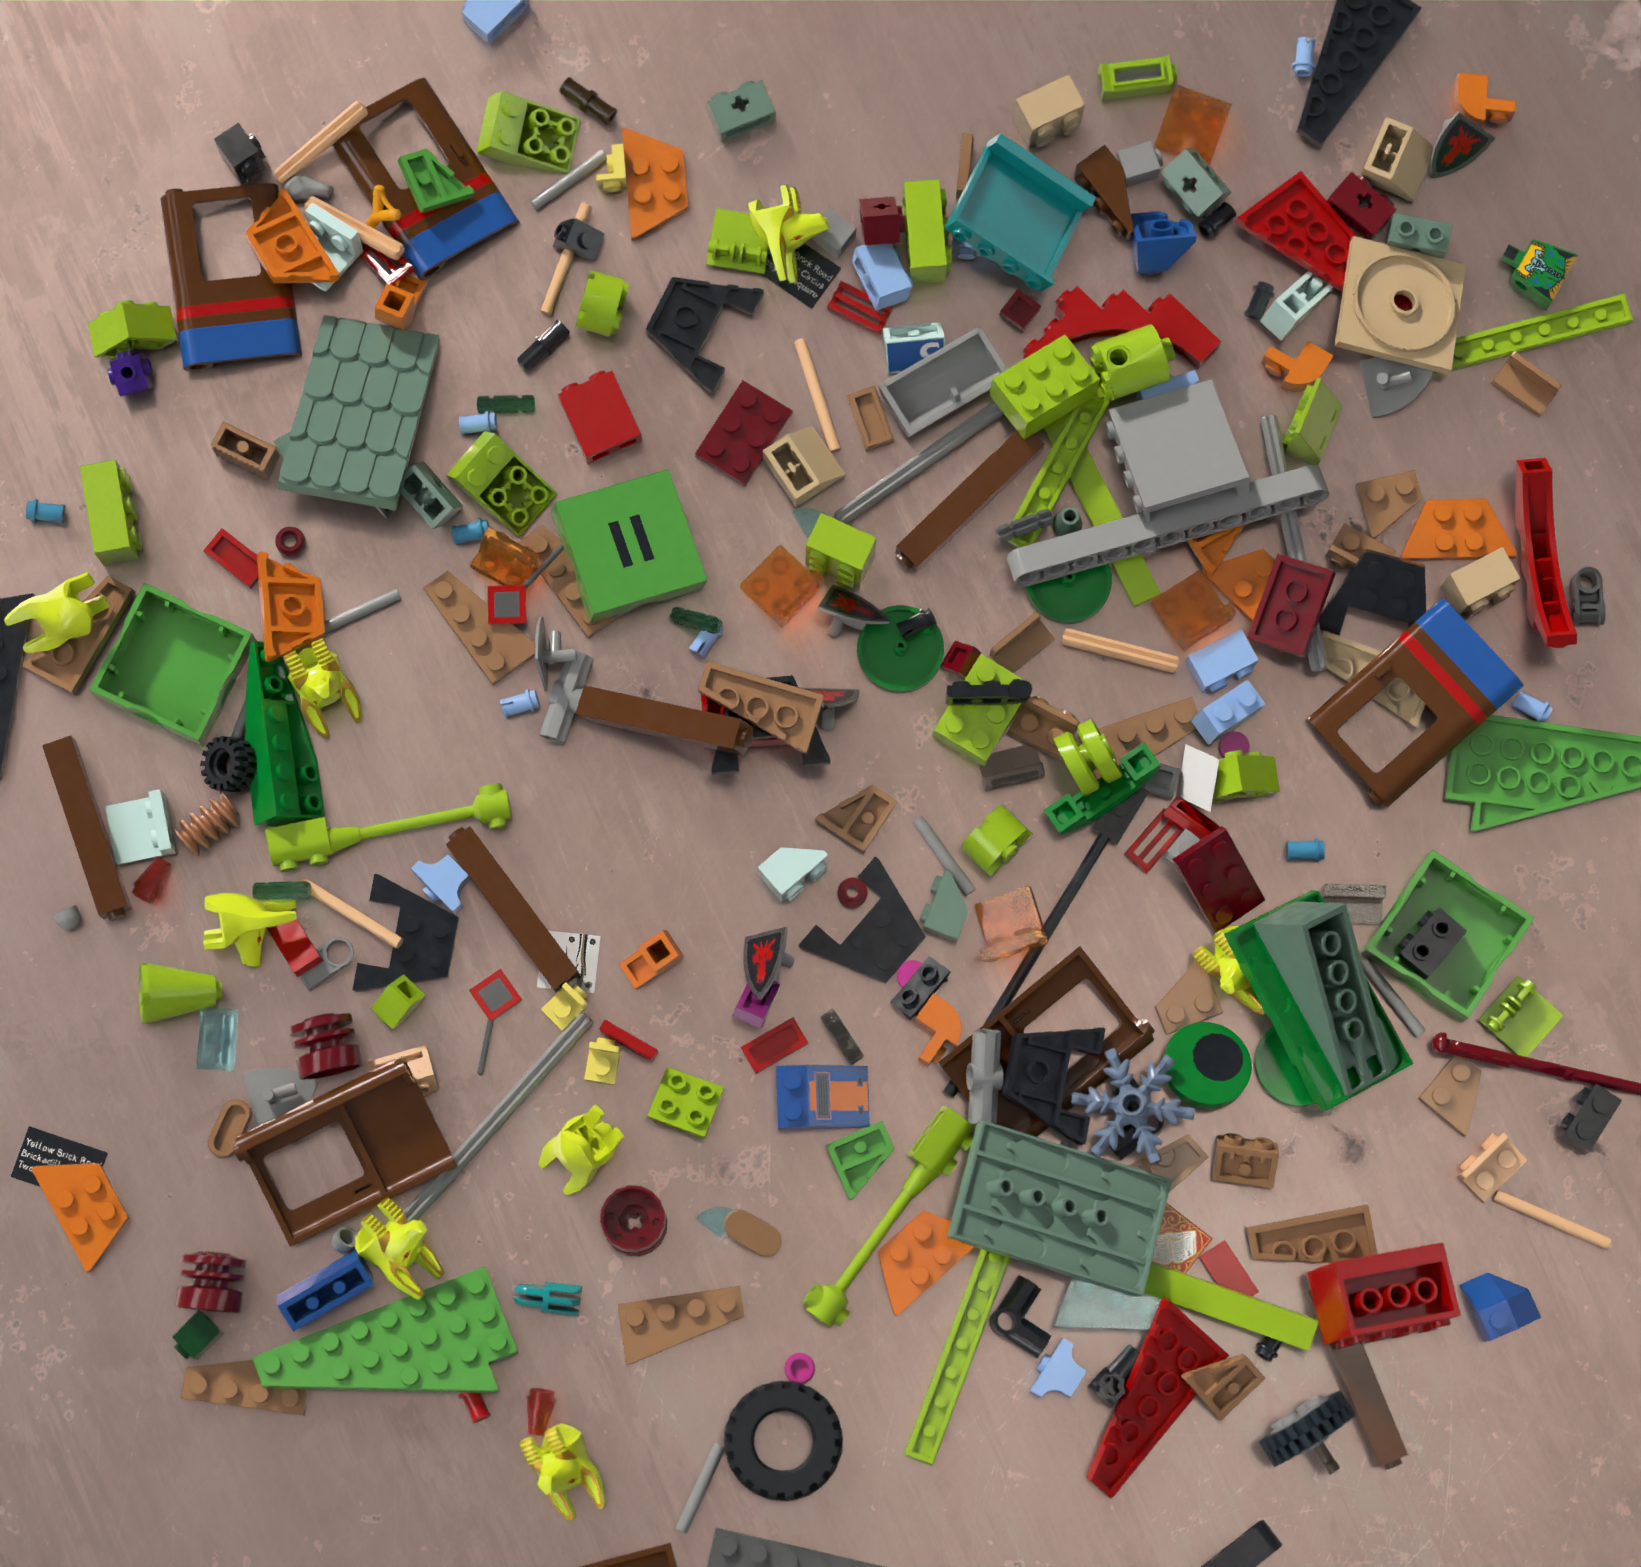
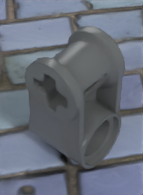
M1594 567L1582 568L1573 575L1570 581V616L1574 626H1578L1580 622H1597L1598 625H1604L1603 579L1601 573ZM1580 576H1588L1592 580V589L1582 587Z

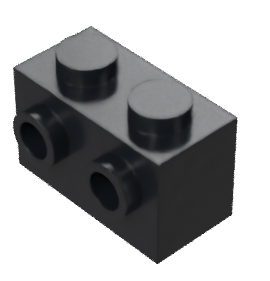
M238 122L214 138L222 159L241 185L246 182L252 183L261 177L262 171L266 169L262 159L266 156L253 133L247 135Z
M1440 907L1434 913L1428 910L1417 922L1421 927L1414 936L1408 933L1397 946L1401 949V952L1397 955L1400 958L1399 960L1424 980L1433 973L1467 932L1465 928Z
M1598 1084L1589 1086V1088L1584 1087L1575 1100L1578 1104L1572 1114L1568 1112L1559 1125L1562 1131L1557 1138L1582 1154L1591 1151L1622 1102L1620 1098Z

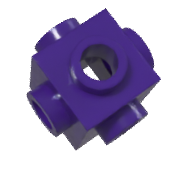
M133 349L117 353V360L109 362L111 368L107 369L109 380L112 386H117L119 396L153 387L150 375H153L152 365L148 357L144 358L143 353L134 354ZM128 367L133 370L132 376L128 374Z

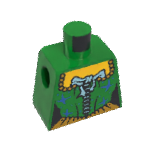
M1532 239L1525 252L1509 244L1500 260L1516 268L1509 279L1510 284L1542 309L1547 310L1578 255Z

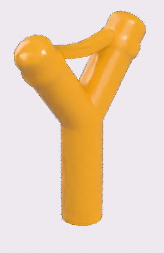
M382 185L374 186L372 214L364 223L375 229L381 221H395L401 218V211L394 209L385 196V188ZM385 205L389 210H383V206Z

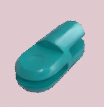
M545 1282V1286L518 1284L514 1289L515 1292L543 1296L515 1295L513 1299L518 1305L542 1308L544 1313L579 1317V1310L576 1308L550 1305V1303L577 1306L580 1305V1297L553 1293L551 1291L577 1294L582 1292V1286Z

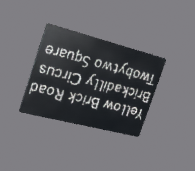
M804 243L795 250L797 282L789 283V280L780 281L769 249L765 273L761 275L811 309L841 270L835 263Z
M29 1126L11 1177L41 1187L31 1169L34 1166L99 1163L103 1167L108 1153Z

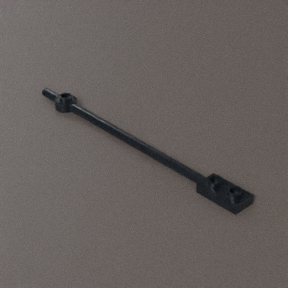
M1142 788L1138 789L1122 803L1096 820L1091 830L1099 835L985 1023L1012 1002L1109 841L1116 845L1119 843L1149 792ZM950 1079L943 1092L954 1098L958 1088Z

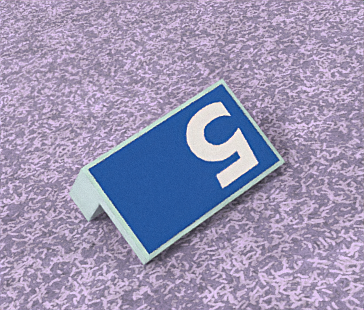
M942 322L883 328L887 373L901 372L945 346Z

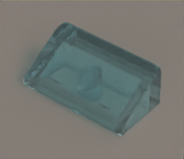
M228 1008L201 1009L196 1069L234 1070L239 1011Z

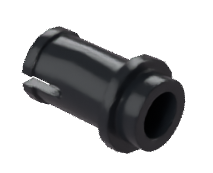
M1223 202L1209 216L1200 218L1201 222L1198 224V228L1207 238L1215 237L1218 235V230L1236 217V212L1229 203Z
M1258 281L1257 285H1253L1252 290L1254 293L1247 310L1244 312L1245 316L1256 321L1262 319L1270 298H1274L1275 295L1273 292L1274 287L1263 281Z
M920 608L919 613L896 623L905 641L928 628L932 630V626L937 624L930 608L925 610Z
M1265 1336L1261 1343L1257 1342L1255 1353L1266 1361L1271 1362L1273 1358L1279 1356L1277 1351L1283 1342Z

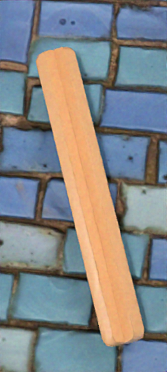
M354 102L274 171L277 181L281 184H286L292 177L299 174L368 114L366 107L361 102Z
M309 197L304 204L305 209L312 203L316 204L357 230L361 242L394 260L400 259L405 249L402 243L316 197Z
M1069 628L1065 629L1062 637L1063 645L1170 673H1175L1179 664V658L1174 655Z

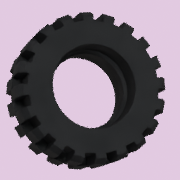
M775 1381L756 1387L740 1399L732 1410L726 1424L724 1447L731 1470L746 1488L767 1499L790 1501L814 1493L829 1480L836 1470L841 1457L843 1435L839 1418L825 1397L811 1387L797 1382ZM778 1411H789L801 1416L808 1423L813 1435V1447L807 1460L799 1467L787 1471L775 1470L765 1465L758 1457L754 1446V1436L760 1422L768 1415Z

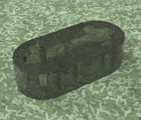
M833 1008L820 1016L824 1026L850 1065L864 1057L857 1043Z

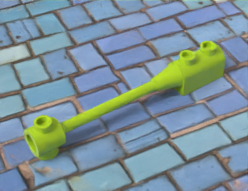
M501 783L485 785L478 788L479 795H476L473 805L361 828L359 826L329 828L325 817L267 828L265 833L273 867L279 866L281 872L298 869L297 862L309 860L311 866L321 865L328 862L327 856L359 843L363 839L475 817L482 825L488 824L490 830L504 828L507 826L506 820L512 819L507 790H503Z
M942 1106L907 1154L916 1163L902 1188L903 1191L835 1285H823L822 1287L819 1284H815L809 1290L802 1302L807 1306V1312L830 1328L834 1323L837 1326H841L850 1313L845 1308L849 1303L845 1291L912 1198H915L936 1177L939 1178L942 1173L948 1176L955 1169L958 1163L953 1158L960 1148L963 1151H967L972 1144L974 1137L971 1134L974 1129L972 1124L948 1106Z

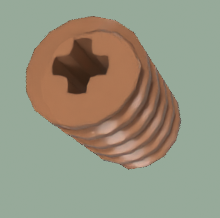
M222 791L219 792L220 803L210 798V810L201 805L199 807L201 817L190 813L191 824L181 820L180 826L182 831L179 832L173 828L189 851L196 856L200 855L199 844L207 849L210 847L208 837L219 841L218 830L226 834L230 832L228 822L236 827L239 826L237 817L239 813Z

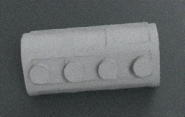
M979 327L884 381L879 386V390L896 422L906 436L910 437L989 391L992 378L1004 372L1007 368L983 329Z

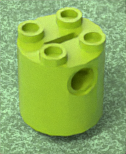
M1152 324L1094 343V346L1090 347L1092 353L1090 363L1094 372L1101 375L1103 383L1100 384V388L1106 401L1110 399L1116 400L1168 382L1171 379L1168 362L1176 360L1172 343L1168 337L1160 340Z

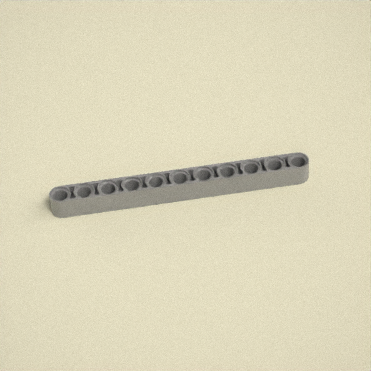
M1309 465L1249 482L1250 492L1238 495L1235 487L1152 511L1150 512V522L1147 523L1143 514L1139 513L1023 546L1011 551L1007 555V561L1016 586L1027 587L1312 506L1326 500L1330 493L1320 467Z

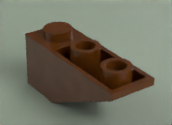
M1103 145L1076 165V176L1074 178L1077 185L1096 197L1093 203L1099 213H1105L1112 221L1110 226L1118 237L1123 236L1129 242L1132 239L1134 230L1123 167L1106 145Z

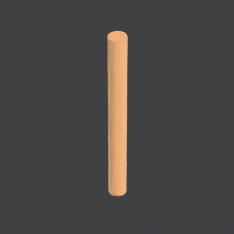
M581 203L575 218L586 223L592 207ZM565 248L540 310L541 313L548 316L552 315L575 254Z
M798 339L794 344L828 449L831 453L841 450L806 339Z
M303 877L298 883V888L394 948L398 949L403 943L402 937L307 878Z
M1497 1190L1494 1194L1493 1201L1607 1250L1611 1243V1238L1505 1192Z

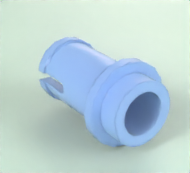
M1300 37L1296 40V60L1292 64V69L1295 70L1294 74L1299 77H1309L1316 67L1313 63L1315 40L1310 38L1309 43H1307V37Z
M485 411V414L459 416L461 435L484 431L492 433V431H496V414Z
M708 618L706 623L702 622L703 628L689 647L695 653L703 643L702 648L697 654L702 658H706L707 653L718 636H723L721 632L724 627Z
M525 689L523 694L500 699L505 718L529 710L533 713L535 708L540 707L535 690L529 691V689Z
M1522 690L1512 708H1516L1537 719L1536 721L1546 722L1553 707L1548 705V701L1544 703L1524 693Z

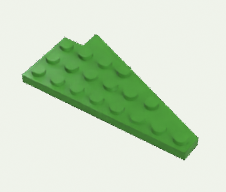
M1491 715L1449 752L1444 800L1474 804L1470 832H1478L1641 789V736Z
M482 1267L423 1290L425 1294L419 1300L412 1296L405 1297L252 1358L264 1388L497 1393L499 1389L490 1365L516 1355L518 1351L486 1267Z

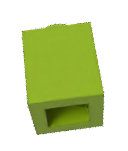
M402 975L387 986L370 1009L378 1015L383 1023L393 1029L411 1015L426 995L405 975Z

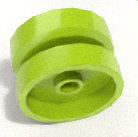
M1092 718L1078 725L1077 732L1082 740V745H1079L1074 735L1069 731L1054 738L1065 764L1084 796L1099 789V781L1094 770L1097 769L1104 781L1108 783L1123 776L1115 760L1116 755L1105 735L1101 734Z

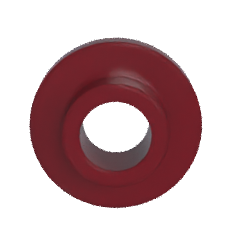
M285 527L278 532L275 544L281 554L293 557L303 551L306 539L298 528ZM288 538L296 539V544L292 547L286 546L285 543Z
M851 877L840 883L837 895L839 901L844 906L857 908L866 901L868 890L862 880ZM850 887H855L859 892L854 898L847 895V890Z

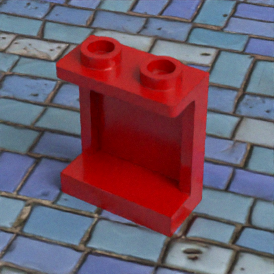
M613 371L594 373L589 377V381L580 385L577 382L571 383L562 388V392L558 394L559 402L566 413L588 465L642 442L640 430Z

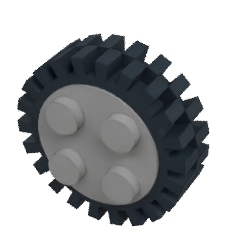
M1341 1390L1325 1398L1318 1395L1312 1400L1309 1399L1296 1407V1411L1288 1416L1285 1415L1272 1423L1271 1426L1274 1430L1259 1442L1274 1467L1300 1455L1306 1450L1314 1449L1322 1464H1325L1328 1473L1332 1474L1339 1470L1340 1467L1333 1460V1456L1324 1444V1441L1328 1439V1436L1355 1417L1356 1414Z

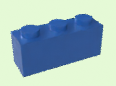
M355 1249L278 1294L277 1307L294 1332L374 1285L373 1273L363 1257L358 1255Z

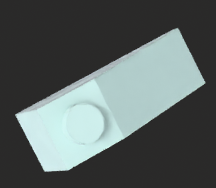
M1307 271L1273 302L1260 322L1282 341L1301 324L1335 287Z

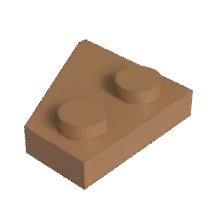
M1415 470L1356 484L1368 534L1373 539L1377 538L1380 533L1396 522L1405 512L1422 499Z
M871 785L860 791L859 794L840 802L839 805L827 812L819 814L815 821L864 853L896 806L897 801Z
M1197 960L1155 1006L1166 1035L1176 1032L1189 1024L1202 1022L1223 1013L1210 977Z
M1454 1055L1418 1099L1464 1137L1469 1132L1482 1071L1467 1058Z
M1244 1354L1186 1372L1181 1376L1221 1421L1265 1379L1263 1374Z

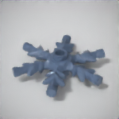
M1116 1048L1105 1051L1111 1068H1104L1103 1070L1107 1075L1115 1079L1110 1084L1119 1087L1120 1092L1118 1096L1111 1098L1106 1090H1104L1102 1096L1096 1089L1089 1087L1090 1095L1073 1092L1071 1104L1087 1105L1086 1114L1100 1108L1101 1115L1109 1108L1116 1113L1115 1121L1104 1122L1109 1127L1094 1133L1095 1136L1101 1138L1090 1151L1100 1158L1109 1145H1111L1113 1150H1116L1118 1134L1124 1138L1123 1127L1131 1124L1136 1128L1132 1139L1139 1137L1137 1153L1140 1154L1145 1149L1150 1165L1156 1164L1162 1159L1155 1145H1162L1163 1142L1151 1133L1156 1128L1146 1124L1147 1118L1155 1114L1162 1123L1164 1116L1173 1125H1178L1176 1117L1188 1120L1194 1119L1195 1108L1178 1107L1181 1102L1179 1098L1166 1104L1165 1098H1162L1157 1104L1150 1099L1151 1091L1162 1090L1157 1085L1172 1079L1171 1076L1165 1074L1175 1061L1168 1055H1165L1157 1067H1155L1153 1062H1150L1148 1077L1146 1078L1144 1075H1141L1143 1085L1134 1088L1130 1085L1133 1073L1127 1075L1129 1060L1125 1059L1121 1064ZM1131 1103L1139 1105V1109L1136 1112L1128 1111V1106Z

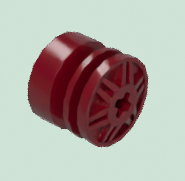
M350 1013L321 1014L307 1018L303 1022L288 1028L291 1037L304 1036V1038L294 1041L292 1047L294 1049L308 1050L307 1054L296 1059L300 1080L329 1077L363 1066L359 1046L356 1044L344 1045L343 1042L356 1034L354 1028L341 1029L353 1023Z
M628 1185L616 1189L606 1198L601 1208L600 1223L606 1239L616 1251L627 1256L640 1257L652 1253L662 1244L667 1234L668 1219L661 1201L652 1191L642 1186ZM638 1217H641L642 1227H633L631 1230L628 1220L630 1218L636 1220Z
M199 1251L192 1254H181L180 1262L194 1264V1270H179V1275L193 1280L192 1285L177 1288L176 1308L241 1313L243 1293L229 1289L230 1282L244 1281L245 1276L231 1274V1268H246V1260L219 1252Z

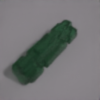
M496 395L493 398L478 396L477 411L479 413L490 412V410H494V413H518V410L534 412L535 398L533 395H522V398H518L517 395Z
M681 607L672 608V613L669 615L670 621L677 625H685L700 631L707 630L708 633L717 634L722 626L721 619H718L716 616H706L705 613L689 609L684 610Z
M306 881L256 882L252 886L253 898L258 900L268 898H309L311 896V884Z

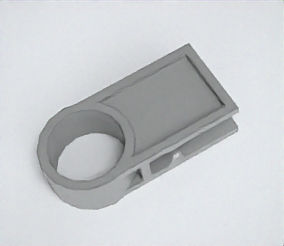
M334 937L316 949L323 961L299 976L309 991H312L353 962L355 950L347 939ZM336 942H344L350 948L349 958L341 964L333 963L328 958V950Z

